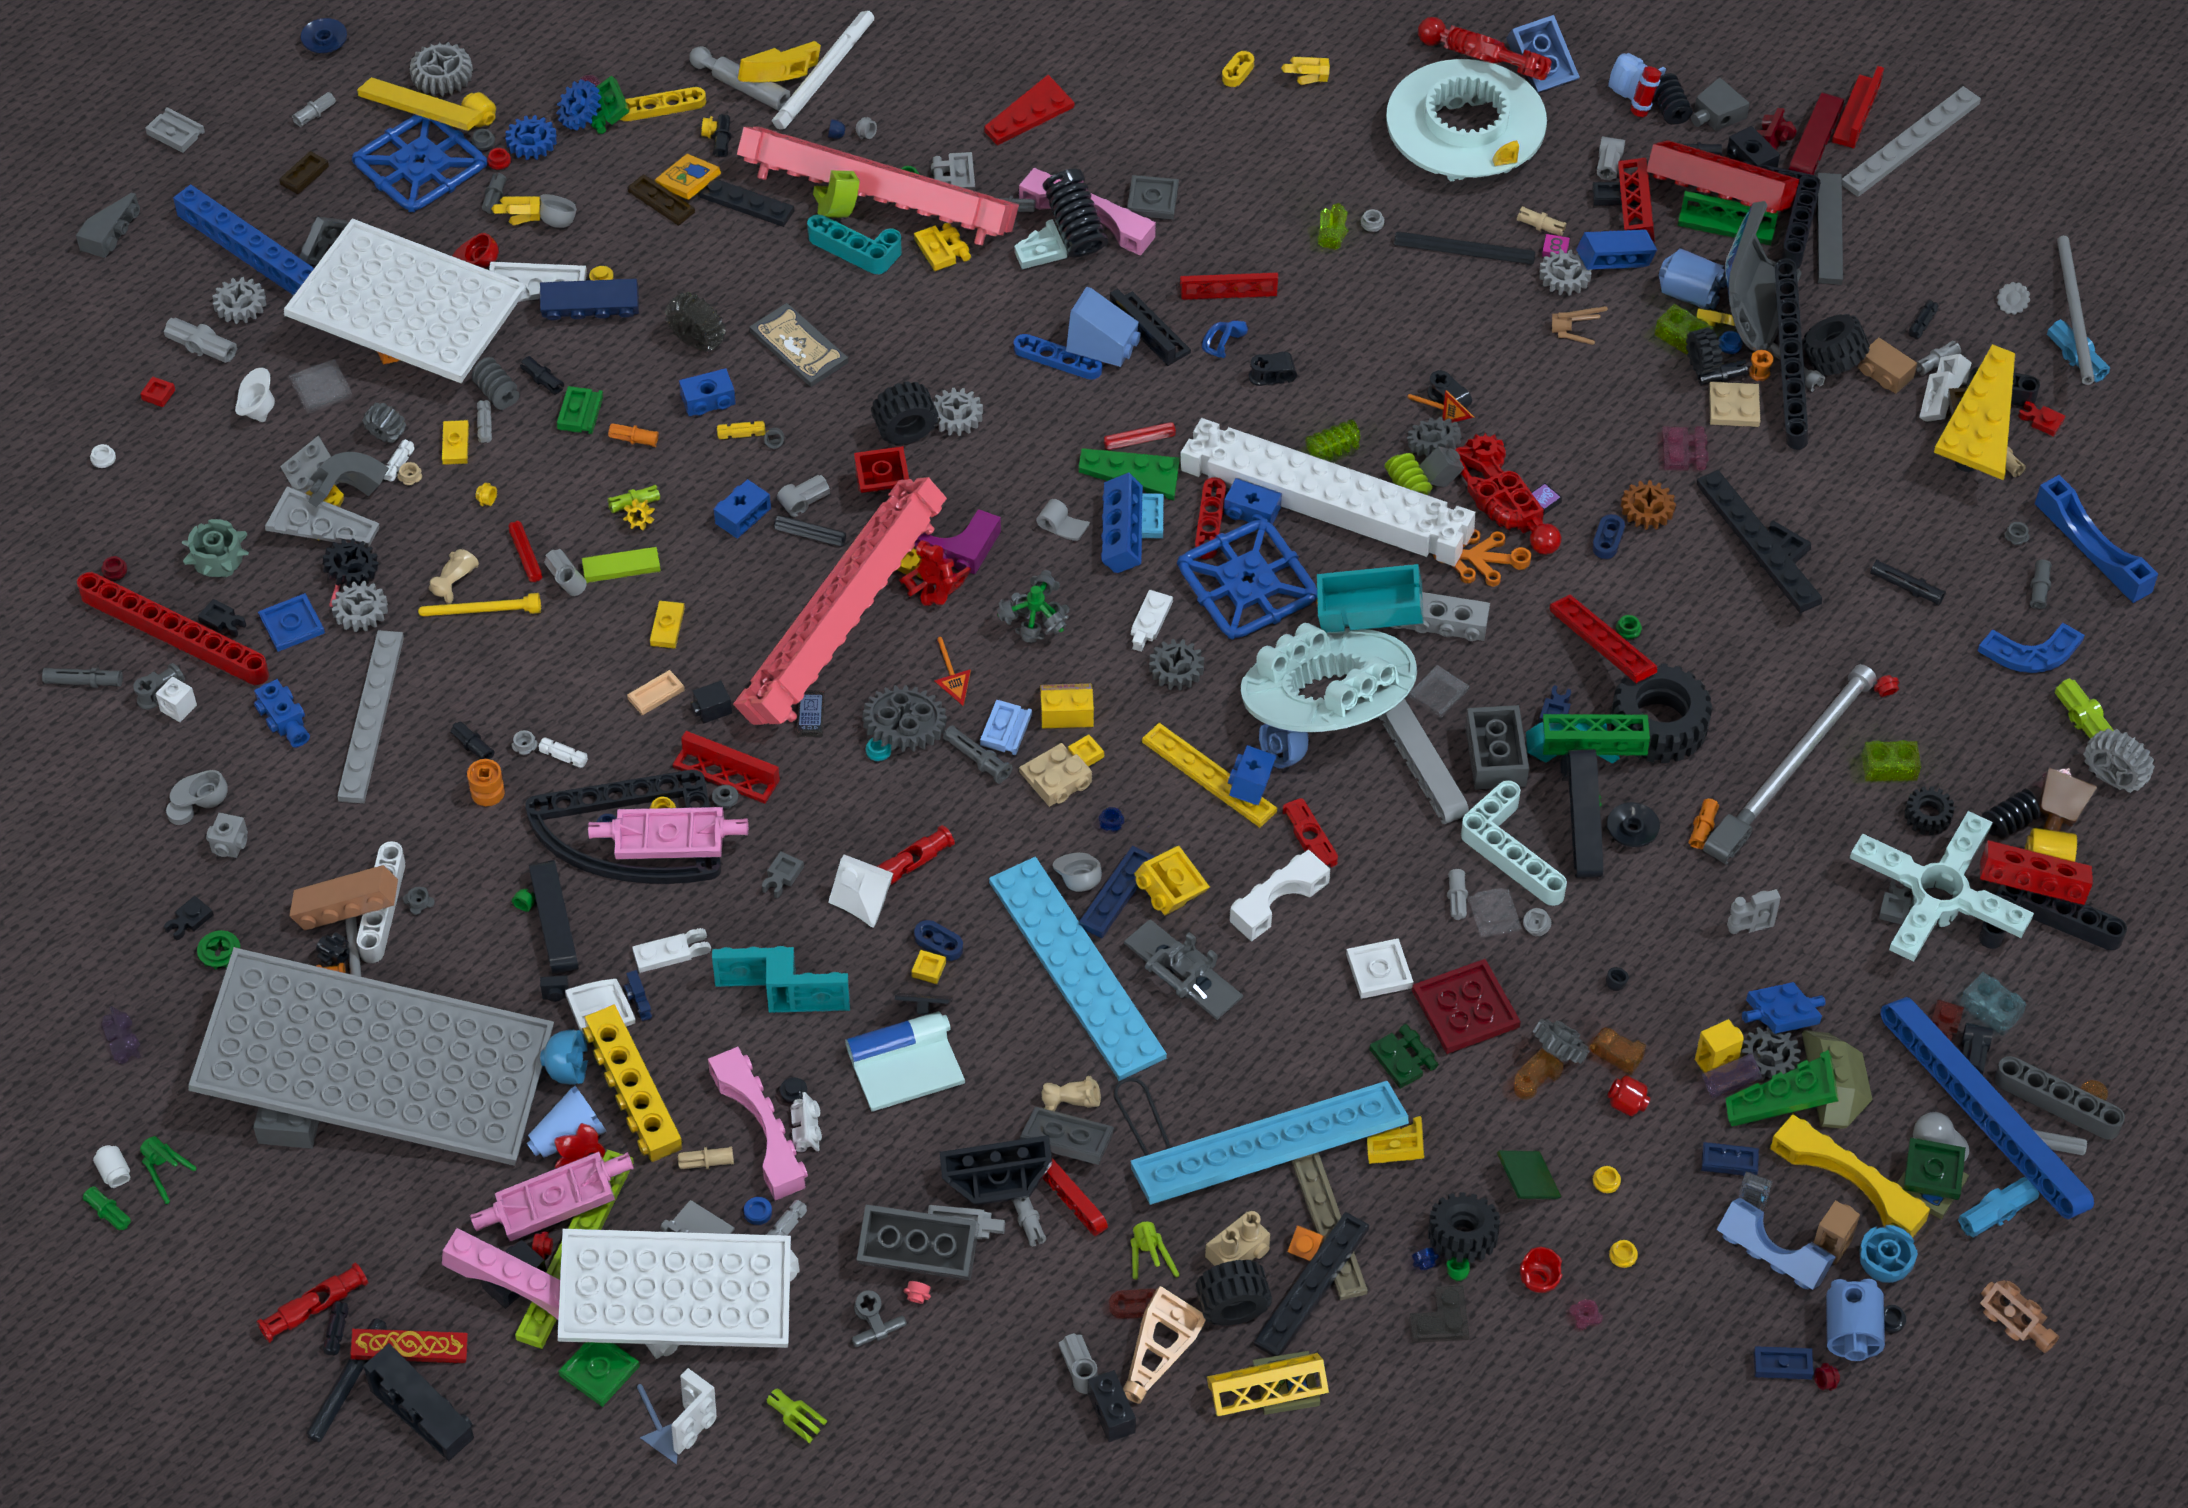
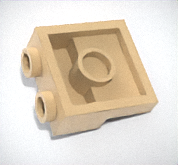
M1062 743L1019 767L1021 775L1049 807L1055 803L1060 804L1064 802L1069 795L1076 791L1085 790L1092 782V771L1077 754L1073 756Z

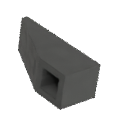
M135 193L128 194L86 220L76 234L80 251L106 258L109 252L116 248L118 239L127 232L129 223L139 215L140 206L138 205Z

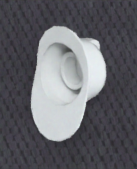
M256 368L243 379L235 408L237 415H246L260 422L266 421L267 415L275 403V399L269 390L270 373L267 369Z

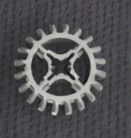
M439 42L435 46L430 43L429 48L422 47L421 52H415V57L411 58L409 70L412 82L418 90H422L424 94H428L431 91L433 97L440 93L443 97L447 92L452 95L453 90L461 92L462 87H467L468 81H471L473 67L471 58L465 52V49H460L458 44L451 46L449 42L446 45H442Z
M2108 728L2105 731L2100 730L2089 740L2083 754L2086 757L2085 763L2089 765L2088 770L2094 772L2097 778L2119 790L2125 789L2130 793L2133 790L2138 791L2147 784L2155 768L2152 764L2154 759L2149 756L2150 751L2143 748L2144 743H2138L2135 737L2131 738L2127 732L2122 734L2118 729L2114 731Z

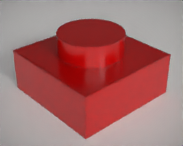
M152 376L140 393L141 399L164 407L174 393L175 386L173 383Z

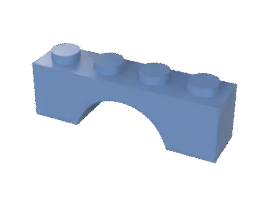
M1742 1198L1732 1201L1717 1228L1719 1232L1723 1233L1722 1237L1732 1244L1739 1243L1747 1248L1746 1252L1756 1259L1763 1258L1771 1263L1770 1267L1780 1274L1787 1273L1795 1278L1794 1282L1804 1289L1811 1288L1813 1290L1820 1286L1836 1256L1813 1242L1798 1250L1780 1248L1769 1239L1765 1232L1763 1211Z

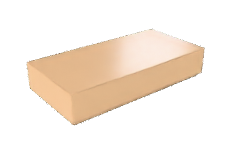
M668 670L629 693L627 697L639 713L644 715L685 691V688L678 678Z

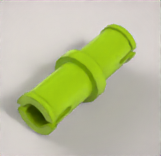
M653 485L637 491L631 489L626 494L612 498L609 497L608 505L611 513L624 510L626 505L633 507L632 501L637 498L639 503H643L646 499L648 503L660 500L659 491L656 490L657 486Z

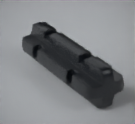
M1928 300L1925 303L1924 308L1921 309L1916 317L1915 323L1909 328L1908 334L1910 337L1919 339L1922 336L1923 331L1931 322L1932 316L1937 312V302Z
M336 1301L332 1305V1315L329 1318L326 1331L327 1339L324 1340L323 1350L326 1355L335 1356L339 1353V1342L342 1341L346 1323L345 1318L349 1310L348 1304L345 1302Z

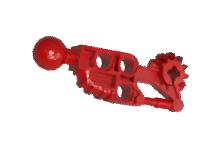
M1428 17L1422 20L1418 26V36L1422 43L1428 46H1435L1443 42L1445 43L1444 48L1496 65L1501 62H1507L1518 66L1516 72L1541 81L1545 80L1550 72L1552 61L1548 57L1528 50H1524L1523 55L1507 50L1503 42L1452 25L1450 30L1446 29L1443 21L1437 17Z
M1485 432L1481 437L1475 434L1473 439H1468L1464 447L1455 449L1460 455V461L1464 466V469L1459 474L1468 483L1467 490L1476 502L1479 510L1485 512L1491 520H1496V524L1500 527L1505 526L1508 530L1516 527L1522 533L1531 531L1530 543L1537 553L1547 555L1558 550L1562 540L1559 529L1552 524L1543 523L1544 510L1516 472H1504L1501 469L1506 457V450L1502 440H1497L1495 434L1489 437ZM1466 465L1480 471L1486 479L1472 477Z

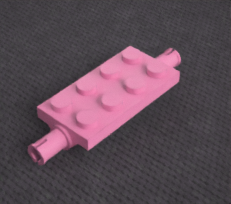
M723 807L618 809L617 819H613L612 822H589L588 824L590 826L588 827L589 839L612 838L615 840L616 859L721 857L722 838L725 835H748L749 830L748 819L724 820Z
M599 1152L495 1193L497 1202L493 1203V1207L470 1215L476 1231H480V1229L500 1222L504 1225L506 1235L510 1241L521 1238L615 1200L609 1181H611L613 1176L633 1170V1163L628 1152L604 1162Z

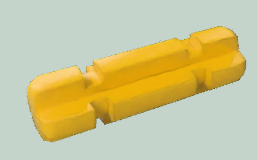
M754 421V424L743 422L732 423L731 426H727V424L717 426L719 439H728V436L740 438L751 437V434H755V436L765 435L764 421Z

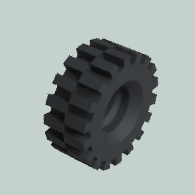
M1460 1192L1459 1197H1455L1454 1193L1448 1194V1200L1442 1197L1439 1199L1438 1204L1434 1203L1432 1211H1430L1428 1239H1430L1432 1247L1436 1246V1252L1439 1255L1444 1252L1446 1259L1451 1260L1452 1257H1456V1262L1462 1263L1463 1258H1467L1468 1262L1471 1263L1475 1261V1257L1483 1260L1485 1259V1254L1490 1256L1493 1253V1248H1496L1498 1242L1500 1215L1499 1212H1495L1496 1207L1493 1204L1487 1205L1488 1200L1484 1197L1478 1200V1195L1476 1194L1466 1197L1465 1192ZM1466 1227L1471 1229L1472 1231L1463 1232L1455 1228Z

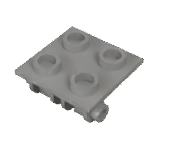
M317 436L280 467L293 489L306 493L315 483L310 480V477L331 455L320 437Z
M691 1200L674 1220H665L660 1227L663 1232L731 1234L735 1230L733 1226Z

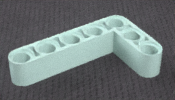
M1503 781L1465 814L1462 822L1461 838L1544 903L1552 906L1559 905L1564 900L1567 884L1566 878L1498 827L1517 810L1520 797V787L1517 783Z

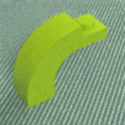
M831 170L829 186H814L813 195L819 204L818 215L831 218H847L850 216L856 203L860 183L854 171Z

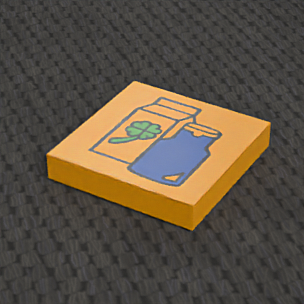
M686 154L658 176L655 182L671 193L689 200L708 185L711 180L718 177L721 171L716 165Z

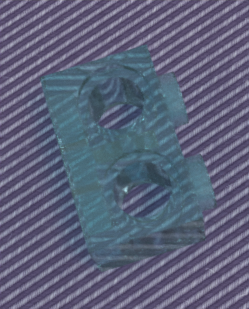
M1984 972L1963 992L1960 1001L1961 1007L2001 1036H2004L2022 1018L2027 1004L2018 994L2012 993L2002 986L1997 979L1988 976Z

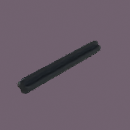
M374 1318L367 1329L386 1330L387 1326L383 1320ZM350 1357L307 1431L309 1439L315 1442L322 1441L364 1368L363 1365L368 1360L351 1359Z

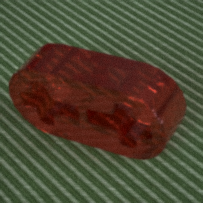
M1135 1289L1117 1291L1111 1295L1109 1300L1110 1313L1120 1319L1143 1318L1144 1311L1148 1306L1146 1303L1147 1299L1152 1298L1156 1290ZM1119 1300H1124L1126 1304L1125 1309H1120L1118 1305Z

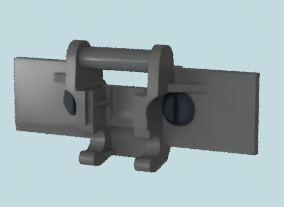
M1150 919L1124 941L1126 946L1147 962L1145 965L1147 971H1153L1176 990V995L1180 998L1185 996L1188 999L1190 997L1216 1020L1243 998L1239 991L1213 971L1218 955L1212 950L1208 951L1207 957L1195 948L1196 937L1190 932L1186 935V940L1182 944ZM1166 968H1170L1174 973L1177 974V976L1181 977L1184 980V982L1179 980Z

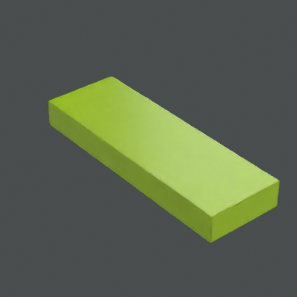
M657 547L582 558L584 576L587 583L661 571Z

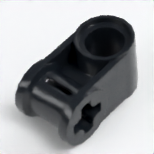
M1289 352L1259 354L1251 359L1250 367L1252 370L1249 373V381L1254 385L1283 384L1284 381L1290 383L1297 378L1293 358Z
M1437 370L1431 374L1429 380L1431 385L1427 391L1431 400L1444 405L1445 391L1447 390L1465 408L1472 404V397L1469 391L1454 380L1449 373Z

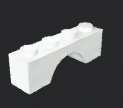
M1309 849L1302 855H1296L1282 870H1276L1270 879L1263 884L1256 885L1250 894L1243 899H1237L1232 904L1230 922L1252 942L1271 927L1272 912L1270 905L1275 899L1291 893L1302 894L1307 897L1313 896L1329 883L1330 868Z

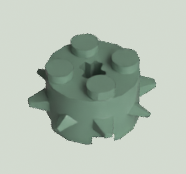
M221 519L208 520L209 524L204 525L201 523L198 525V528L195 526L190 532L188 540L182 541V544L189 547L190 553L183 560L184 564H194L197 572L209 577H228L232 575L234 570L241 564L243 555L249 554L248 551L241 548L240 544L247 536L246 531H236L230 522Z

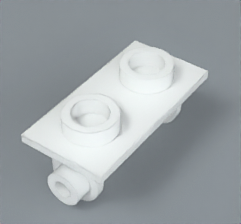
M804 1092L803 1100L796 1099L791 1105L792 1125H801L792 1129L793 1145L797 1152H805L807 1147H812L817 1152L819 1151V1140L822 1139L821 1130L818 1126L820 1108L818 1103L813 1101Z

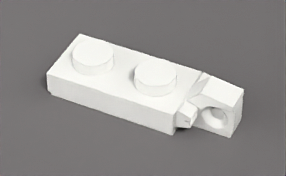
M1152 590L1148 591L1132 626L1131 635L1134 636L1132 649L1142 652L1147 640L1153 641L1156 639L1173 603L1172 596Z

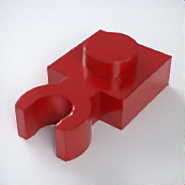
M2028 401L2025 402L2023 408L2029 412L2020 409L2018 417L2022 420L2033 421L2031 427L2053 437L2065 420V415L2046 406L2039 410L2033 403Z

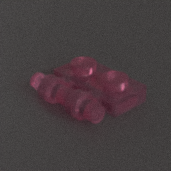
M1663 427L1664 470L1689 471V463H1696L1698 470H1705L1707 468L1706 463L1709 458L1705 446L1708 440L1704 427H1696L1694 435H1688V427ZM1689 446H1696V451L1689 452Z

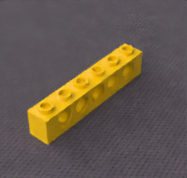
M615 1004L584 1016L586 1027L582 1028L585 1039L588 1043L593 1042L596 1048L593 1050L595 1059L599 1066L604 1065L607 1071L604 1073L607 1084L610 1088L615 1087L618 1093L615 1095L620 1110H626L629 1116L626 1118L627 1124L631 1132H637L640 1138L637 1140L642 1155L648 1154L651 1162H654L682 1150L681 1137ZM607 1037L614 1038V1040L611 1042L603 1041V1039ZM618 1059L625 1060L623 1064L613 1063ZM627 1082L637 1083L632 1087L625 1086ZM639 1104L647 1105L645 1109L636 1108ZM654 1126L659 1128L655 1132L647 1131L649 1127Z

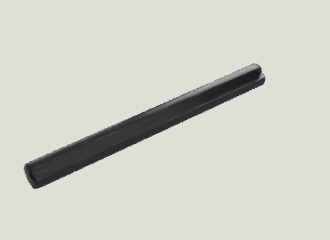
M1400 231L1396 232L1394 244L1397 246L1531 265L1534 264L1536 255L1534 250Z

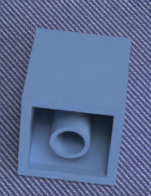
M1086 287L1071 310L1066 352L1121 367L1125 359L1130 358L1133 346L1137 347L1139 343L1140 332H1137L1139 322L1092 288Z

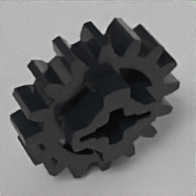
M354 538L351 539L350 543H347L345 539H341L340 545L333 542L332 548H326L322 564L324 565L323 572L329 573V580L337 579L336 585L339 586L343 582L349 588L352 582L360 586V582L366 581L367 585L369 584V578H375V573L378 570V555L372 554V547L365 548L364 541L356 544Z

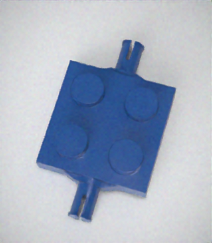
M1794 982L1750 991L1746 1001L1753 1010L1744 1011L1742 1019L1745 1023L1759 1020L1766 1024L1774 1034L1820 1024L1822 1015L1816 1007L1825 1006V998L1823 995L1811 998L1806 997Z

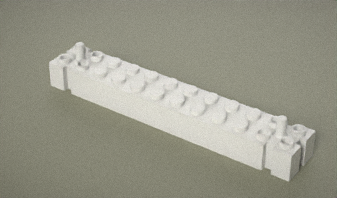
M1201 418L1193 431V440L1188 439L1181 451V471L1197 477L1203 473L1208 475V479L1212 477L1220 478L1225 482L1227 488H1231L1235 478L1280 492L1282 493V507L1425 557L1429 553L1435 554L1437 561L1454 567L1462 554L1463 544L1467 545L1474 532V511L1456 506L1454 510L1447 508V502L1229 427L1225 431L1220 430L1218 423Z

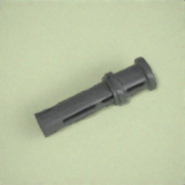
M954 725L949 726L943 734L944 740L975 761L978 769L982 772L986 771L993 776L996 783L1001 784L1010 776L1013 769L1012 765L1008 762L1004 763L997 758V754L994 751H986L959 731Z

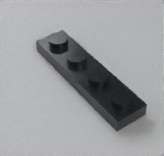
M718 179L711 180L699 192L702 199L782 227L786 225L795 211L793 205Z

